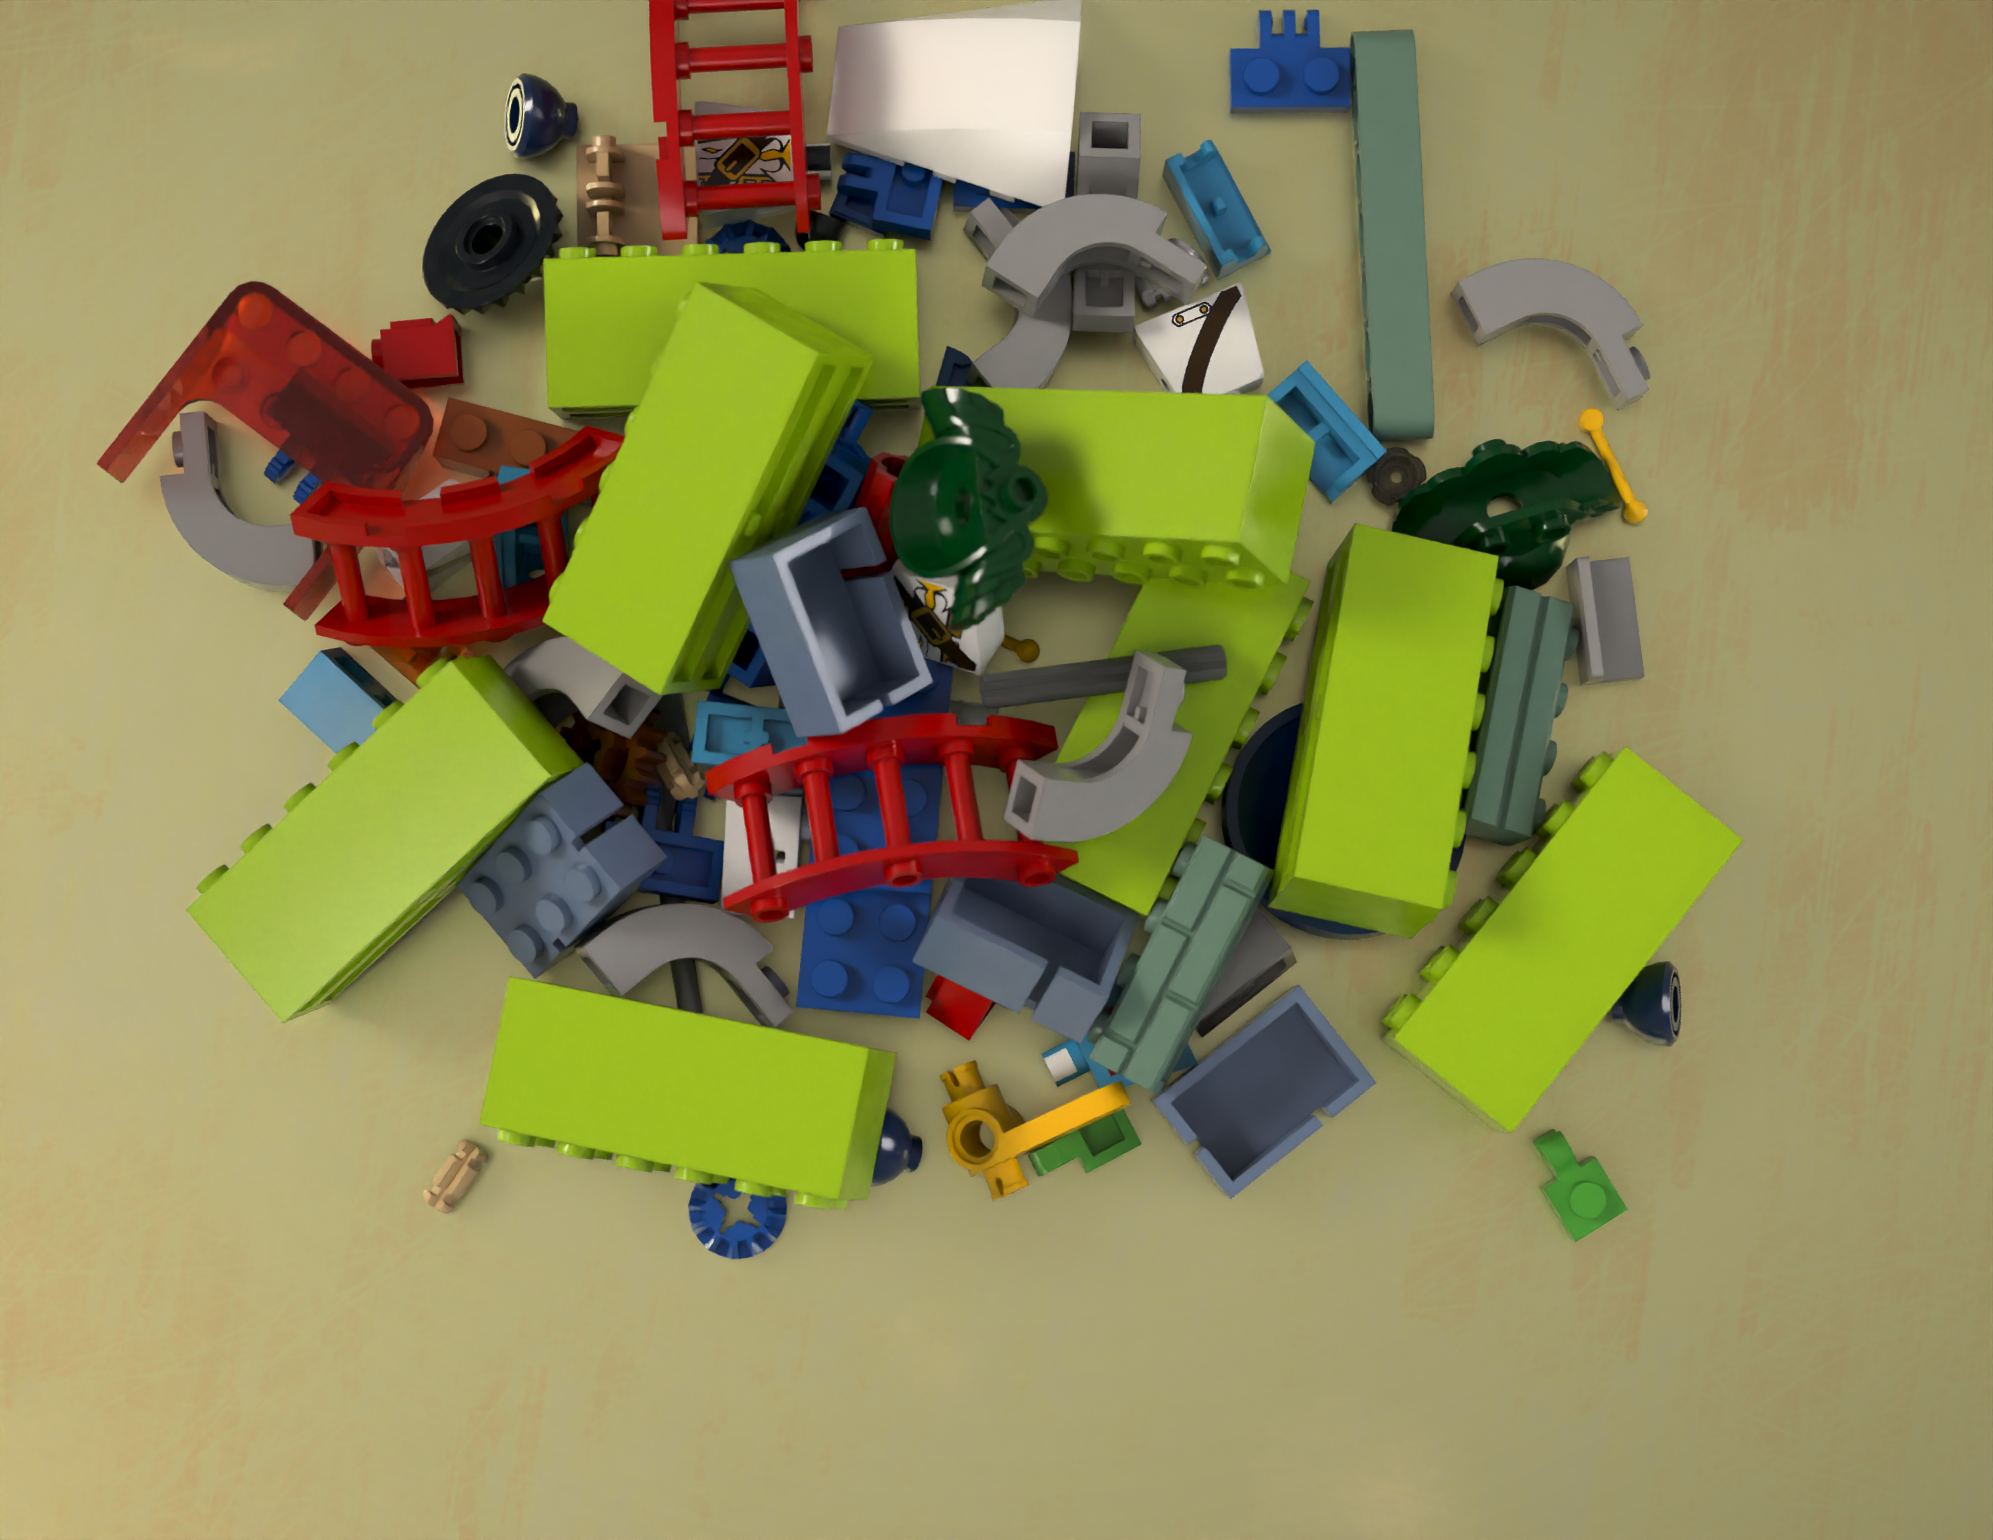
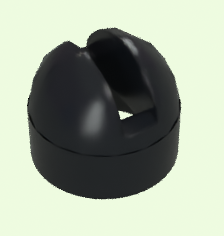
M810 211V232L797 233L796 221L795 238L798 245L804 251L806 242L822 240L840 241L847 222L816 211Z

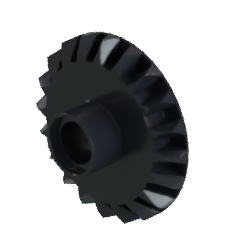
M524 174L496 176L466 191L444 212L428 238L423 255L422 272L425 285L430 294L446 309L453 308L462 315L467 314L472 309L484 315L492 304L505 308L510 295L514 292L525 295V284L532 277H542L540 266L543 263V259L556 257L552 244L563 236L558 227L563 218V214L556 205L558 199L540 180Z

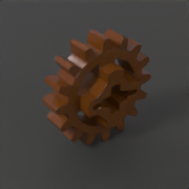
M656 709L650 712L631 739L587 720L580 711L572 714L575 721L572 728L565 726L560 728L559 733L566 739V743L584 763L588 762L624 804L616 813L602 821V823L606 820L614 822L615 817L620 819L627 818L632 814V804L645 807L648 804V798L644 791L648 785H660L661 780L654 773V769L657 764L667 762V755L658 752L657 745L667 737V731L654 727L661 715Z

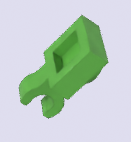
M1124 1109L1063 1136L1027 1156L1038 1177L1055 1170L1077 1157L1085 1173H1088L1140 1146L1142 1143Z
M1552 1129L1533 1141L1539 1154L1555 1177L1541 1186L1540 1189L1571 1240L1579 1241L1628 1210L1597 1158L1590 1156L1578 1163L1574 1152L1561 1131L1556 1132L1555 1129Z

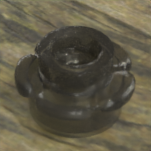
M1400 447L1386 449V454L1366 474L1367 481L1373 487L1371 490L1373 497L1378 502L1387 506L1399 503L1413 488L1420 487L1421 483L1426 480V469L1423 462L1418 457L1409 453L1407 449ZM1394 472L1400 473L1402 476L1401 482L1394 483L1391 480V474Z

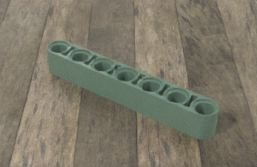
M1412 29L1351 32L1350 77L1368 428L1378 441L1432 439L1435 415L1415 37Z

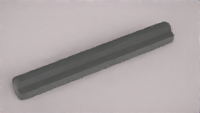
M1220 645L1156 652L1187 670L1184 684L1221 680L1227 675L1226 655L1223 646ZM1134 655L984 674L980 677L979 681L981 702L984 708L994 709L1125 692Z

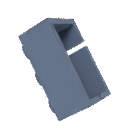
M866 507L820 514L728 562L797 738L843 734L882 712V706L894 705L933 683L892 573L884 572L844 579L840 573V570L878 565L886 560Z
M588 762L540 792L456 885L467 897L471 906L482 915L508 946L512 955L523 964L534 979L575 952L573 947L593 930L605 923L606 919L613 915L668 858L632 814L587 845L579 838L581 835L616 813L624 805Z
M1056 874L1054 881L1039 887H1023L1016 881L1001 879L948 878L912 962L1018 1014L1022 1007L1025 1006L1033 1010L1031 1020L1081 1044L1109 998L1140 915Z
M1296 985L1292 986L1199 1060L1198 1064L1189 1068L1165 1087L1162 1093H1158L1150 1099V1101L1184 1144L1189 1145L1195 1139L1200 1143L1201 1146L1193 1151L1192 1154L1224 1195L1232 1199L1323 1126L1316 1115H1310L1311 1113L1320 1108L1326 1117H1335L1377 1082L1301 986Z

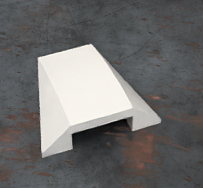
M1045 0L838 27L827 141L901 166L908 162L932 170L933 176L956 183L957 179L989 189L990 195L1013 203L1017 198L1044 207L1058 200L1065 199L1074 114L1082 0Z

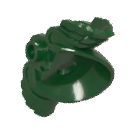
M932 388L920 394V403L932 429L934 439L918 447L910 455L894 484L890 503V532L896 554L907 569L922 578H949L957 575V584L954 587L953 594L954 600L950 610L952 618L949 630L963 631L983 622L987 615L992 614L997 607L1006 604L1012 595L1019 591L1026 583L1023 563L1032 555L1034 544L1031 532L1027 527L1043 514L1048 502V494L1045 485L1035 472L1024 465L1017 464L1020 458L1021 445L1016 433L1004 425V410L998 404L987 400L981 394L967 392V390L962 388Z
M1494 439L1478 445L1472 451V458L1466 463L1465 467L1450 468L1439 472L1431 477L1427 483H1423L1420 487L1413 488L1408 492L1405 498H1402L1398 503L1396 512L1393 515L1392 532L1499 556L1495 578L1503 579V589L1508 586H1519L1534 590L1547 583L1562 566L1570 542L1571 525L1578 521L1585 522L1592 519L1591 517L1602 516V512L1619 509L1621 507V499L1610 473L1606 470L1604 462L1588 446L1581 442L1573 441L1568 444L1561 442L1558 444L1555 441H1543L1521 450L1516 445L1506 444L1505 440ZM1503 496L1517 500L1522 507L1493 517H1489L1487 513V507L1490 502Z

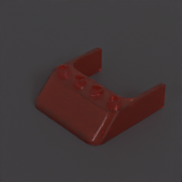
M250 281L239 285L226 297L101 456L97 465L120 483L125 482L182 409L188 404L197 401H212L225 408L323 483L330 481L368 489L402 490L404 493L433 433L434 418L430 407L420 396L274 287L264 282ZM327 546L283 604L303 621H306L337 582L330 546ZM356 546L357 555L361 552L364 546Z

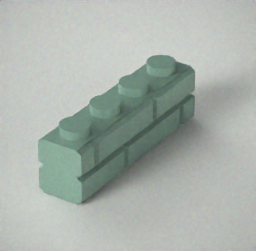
M1508 586L1503 589L1497 613L1489 615L1486 635L1494 637V651L1487 672H1480L1477 693L1485 695V708L1479 728L1476 731L1471 730L1468 747L1469 752L1476 754V765L1469 788L1462 789L1458 809L1467 814L1464 832L1466 835L1478 836L1479 839L1502 846H1512L1531 839L1532 834H1535L1543 823L1546 813V802L1544 799L1539 798L1543 776H1546L1551 771L1557 755V744L1555 741L1550 740L1554 718H1557L1562 713L1568 697V686L1562 683L1561 680L1565 661L1572 657L1579 639V629L1577 626L1572 625L1575 612L1573 603L1551 596L1544 597L1541 596V593L1519 586Z
M1205 835L1201 837L1198 845L1190 841L1185 845L1172 872L1180 880L1170 900L1167 901L1160 897L1146 920L1144 930L1152 935L1142 955L1139 956L1132 952L1117 977L1115 985L1123 989L1121 996L1113 1011L1106 1008L1101 1010L1090 1029L1087 1041L1095 1045L1089 1056L1091 1060L1154 1093L1163 1092L1276 871Z

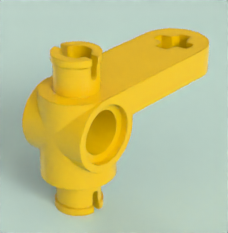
M976 1060L953 1068L952 1072L947 1071L939 1076L952 1103L942 1108L949 1125L946 1134L949 1153L960 1166L968 1169L971 1177L983 1173L993 1201L1030 1185L1017 1161L1018 1157L1131 1105L1122 1081H1118L1025 1123L1020 1113L1012 1106L1006 1104L998 1084L985 1087L978 1071ZM982 1122L986 1123L994 1134L992 1150L987 1149L980 1139L979 1130Z

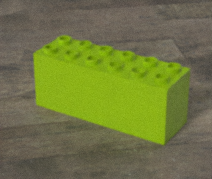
M900 239L869 240L866 242L867 250L846 251L842 250V242L830 240L806 242L805 252H781L780 244L774 242L744 244V253L734 254L719 253V246L715 244L682 246V255H658V250L655 246H625L620 248L621 257L596 256V249L589 247L559 249V258L543 259L547 406L561 419L629 417L631 412L641 404L652 380L650 377L651 366L656 356L667 347L676 327V313L680 302L693 289L696 282L757 288L875 356L856 397L857 401L866 405L865 407H870L873 411L921 409L916 249H904L903 240Z
M696 282L693 289L680 302L676 313V327L667 347L656 356L651 366L650 377L652 380L641 404L631 412L626 421L624 429L626 437L615 461L605 469L601 476L599 497L590 516L581 523L575 534V550L565 572L558 576L550 589L549 601L551 603L542 620L545 624L659 695L720 689L751 623L728 562L796 527L875 359V356L757 288Z
M931 386V389L943 387L962 388L967 390V392L981 394L987 400L998 404L1004 410V425L1016 433L1021 445L1020 458L1017 464L1024 465L1035 472L1046 487L1048 502L1044 512L1035 522L1027 527L1031 532L1034 544L1032 555L1023 563V571L1026 578H1037L1039 572L1044 571L1057 572V574L1064 578L1081 582L1092 581L1094 574L1112 575L1119 581L1135 585L1148 584L1150 577L1168 578L1172 583L1189 588H1203L1206 585V581L1226 582L1227 585L1244 591H1261L1264 584L1288 585L1315 442L1268 395ZM925 416L918 447L934 439L932 429Z
M1354 523L1327 563L1274 867L1276 872L1272 879L1268 907L1410 939L1428 923H1433L1437 914L1443 910V907H1450L1457 885V872L1449 870L1452 848H1459L1467 821L1466 812L1458 810L1462 789L1469 788L1476 765V754L1468 751L1471 730L1476 731L1479 728L1485 708V695L1477 693L1480 672H1487L1494 651V637L1486 635L1489 615L1497 613L1503 594V579L1495 578L1499 556Z
M1290 571L1288 585L1264 584L1261 591L1236 589L1222 581H1206V585L1203 588H1189L1172 583L1168 578L1151 577L1149 583L1142 586L1107 659L1132 656L1135 654V650L1156 653L1220 645L1223 646L1226 655L1227 675L1221 680L1185 684L1184 700L1181 707L1176 711L1174 722L1193 734L1185 758L1173 780L1150 807L1126 825L1096 838L1076 842L1043 841L1044 844L1077 850L1079 862L1057 873L1058 875L1139 914V920L1141 921L1148 916L1150 910H1152L1160 897L1169 901L1179 878L1169 874V871L1177 855H1180L1189 841L1197 844L1206 825V822L1196 818L1203 801L1213 805L1218 800L1233 769L1232 766L1223 762L1230 746L1240 750L1242 745L1246 743L1260 714V711L1250 707L1257 692L1267 696L1269 690L1272 689L1287 659V656L1277 652L1283 638L1293 642L1313 606L1314 601L1304 597L1311 582L1310 580ZM1125 692L1087 697L1055 763H1067L1078 760L1094 751L1104 742L1117 722Z
M462 655L449 663L445 658H442L432 664L416 680V684L421 689L405 704L401 700H397L378 714L371 723L376 731L363 744L359 745L355 741L339 751L327 764L332 771L330 775L317 787L313 783H309L293 794L283 806L288 814L273 828L270 824H265L253 832L240 846L244 855L231 868L224 864L212 871L198 884L196 889L201 893V896L186 911L282 1023L329 1005L456 887L540 792L585 764L491 655L472 658Z
M1626 746L1609 755L1602 751L1596 758L1592 756L1570 782V785L1578 791L1570 801L1564 799L1559 805L1554 803L1545 813L1540 829L1535 833L1540 837L1531 850L1528 847L1524 848L1521 853L1517 850L1509 858L1495 877V880L1502 884L1493 898L1489 895L1483 900L1479 898L1470 907L1457 925L1464 932L1462 937L1454 947L1448 944L1445 948L1440 946L1419 972V975L1427 981L1415 995L1412 992L1408 995L1403 993L1381 1020L1388 1027V1030L1380 1038L1382 1042L1493 1131L1513 1133L1744 841Z
M509 976L479 1125L499 1129L497 1140L527 1147L537 1145L554 1148L555 1141H558L556 1153L590 1160H593V1157L612 1160L613 1153H616L615 1165L645 1172H652V1170L670 1172L671 1165L676 1166L674 1178L708 1185H712V1182L729 1185L730 1178H735V1191L763 1197H772V1195L788 1197L789 1190L797 1191L794 1203L826 1210H832V1208L847 1210L849 1200H868L897 1052Z

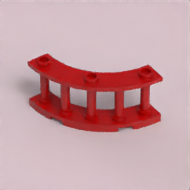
M649 0L653 122H666L667 136L658 137L659 160H656L662 240L687 239L689 218L699 217L700 211L796 206L797 233L810 232V211L821 210V189L819 173L808 174L802 73H813V51L811 35L800 36L799 0ZM785 10L786 43L690 48L689 42H679V21L690 20V14ZM787 68L789 110L693 115L692 109L682 110L681 80L691 79V73ZM791 135L794 181L698 186L697 180H686L684 147H694V140Z
M586 425L575 436L556 449L528 462L530 473L499 484V481L494 476L467 483L444 486L440 489V498L404 500L402 490L368 489L327 481L290 514L294 535L322 541L330 546L341 595V601L315 624L316 634L343 641L352 646L370 645L416 648L451 646L480 641L502 642L511 638L514 634L546 625L542 620L551 603L549 601L550 589L558 576L565 572L569 563L561 517L566 509L575 506L591 497L593 510L600 494L599 482L605 469L615 461L626 436ZM536 522L545 574L530 581L502 589L493 537L497 533ZM468 541L478 595L432 600L422 547ZM356 546L390 547L391 550L397 552L406 600L366 595Z
M955 713L884 717L866 720L843 734L807 737L808 744L779 753L775 752V746L770 743L729 759L706 771L708 795L734 801L737 806L743 809L753 884L723 898L724 910L751 916L755 922L772 923L785 919L789 916L790 911L839 894L884 884L893 888H904L916 885L923 879L935 878L1001 879L1016 881L1023 887H1039L1051 883L1055 880L1057 873L1079 862L1077 850L1044 844L1041 840H1031L1017 829L1018 841L983 840L971 765L997 768L1001 772L1006 773L1010 794L1018 759L1036 761L1058 749L1055 727L1032 720L989 715L986 719L987 726L957 725ZM937 763L946 768L958 840L912 844L900 768L903 765ZM870 770L875 772L886 847L840 856L829 781L834 776ZM804 786L815 863L777 874L767 804L777 795Z

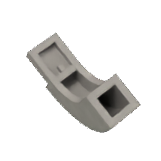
M1080 112L1076 196L1085 194H1114L1138 199L1141 114ZM1107 263L1089 264L1073 270L1072 331L1133 333L1135 319V272L1122 266Z
M1085 194L1048 204L1019 222L1007 234L987 262L981 286L1033 318L1053 287L1066 274L1085 265L1107 263L1122 266L1137 273L1187 305L1199 288L1208 265L1200 261L1198 253L1185 242L1175 238L1166 240L1160 236L1168 216L1167 212L1144 201L1126 196Z
M987 198L970 211L963 230L989 261L1000 243L1019 221L1008 209L1002 208L999 210L993 201ZM1069 273L1056 283L1033 318L1014 306V323L1011 331L1000 342L972 362L965 377L972 387L1044 388L1065 350L1071 332L1073 293Z
M1542 258L1510 260L1487 267L1458 281L1451 292V296L1477 346L1519 327L1529 325L1553 327L1572 336L1586 350L1617 411L1640 400L1649 390L1646 380L1650 379L1648 366L1640 351L1634 346L1628 348L1625 340L1633 337L1643 326L1642 321L1628 301L1614 287L1588 270L1558 260Z
M204 411L179 413L181 431L173 432L172 449L175 464L178 468L184 467V474L160 476L165 504L172 521L190 547L223 573L257 589L278 593L327 591L323 542L294 535L292 524L261 526L239 519L228 505L222 489L217 422Z
M568 637L554 638L541 642L520 654L503 669L554 729L568 716L580 711L587 720L631 739L663 696L652 691Z
M1135 650L1120 714L1108 737L1088 755L1067 763H1046L1018 759L1003 819L1031 840L1076 842L1113 832L1142 814L1157 800L1173 780L1185 758L1193 734L1174 722L1176 711L1181 707L1184 700V679L1187 670L1159 653Z
M674 903L636 908L606 921L573 947L611 995L623 996L657 967L672 960L689 958L700 961L719 973L762 1026L776 1028L794 1012L784 1000L790 992L780 977L770 967L765 966L760 970L756 965L774 947L749 924L729 913L712 907Z

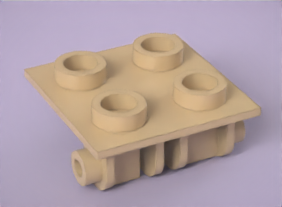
M599 135L592 137V145H576L577 247L595 248L596 256L621 257L620 248L625 246L657 247L658 255H682V246L698 244V217L689 218L687 239L662 240L656 160H659V144H616L615 137ZM694 143V147H684L686 180H697L696 143Z

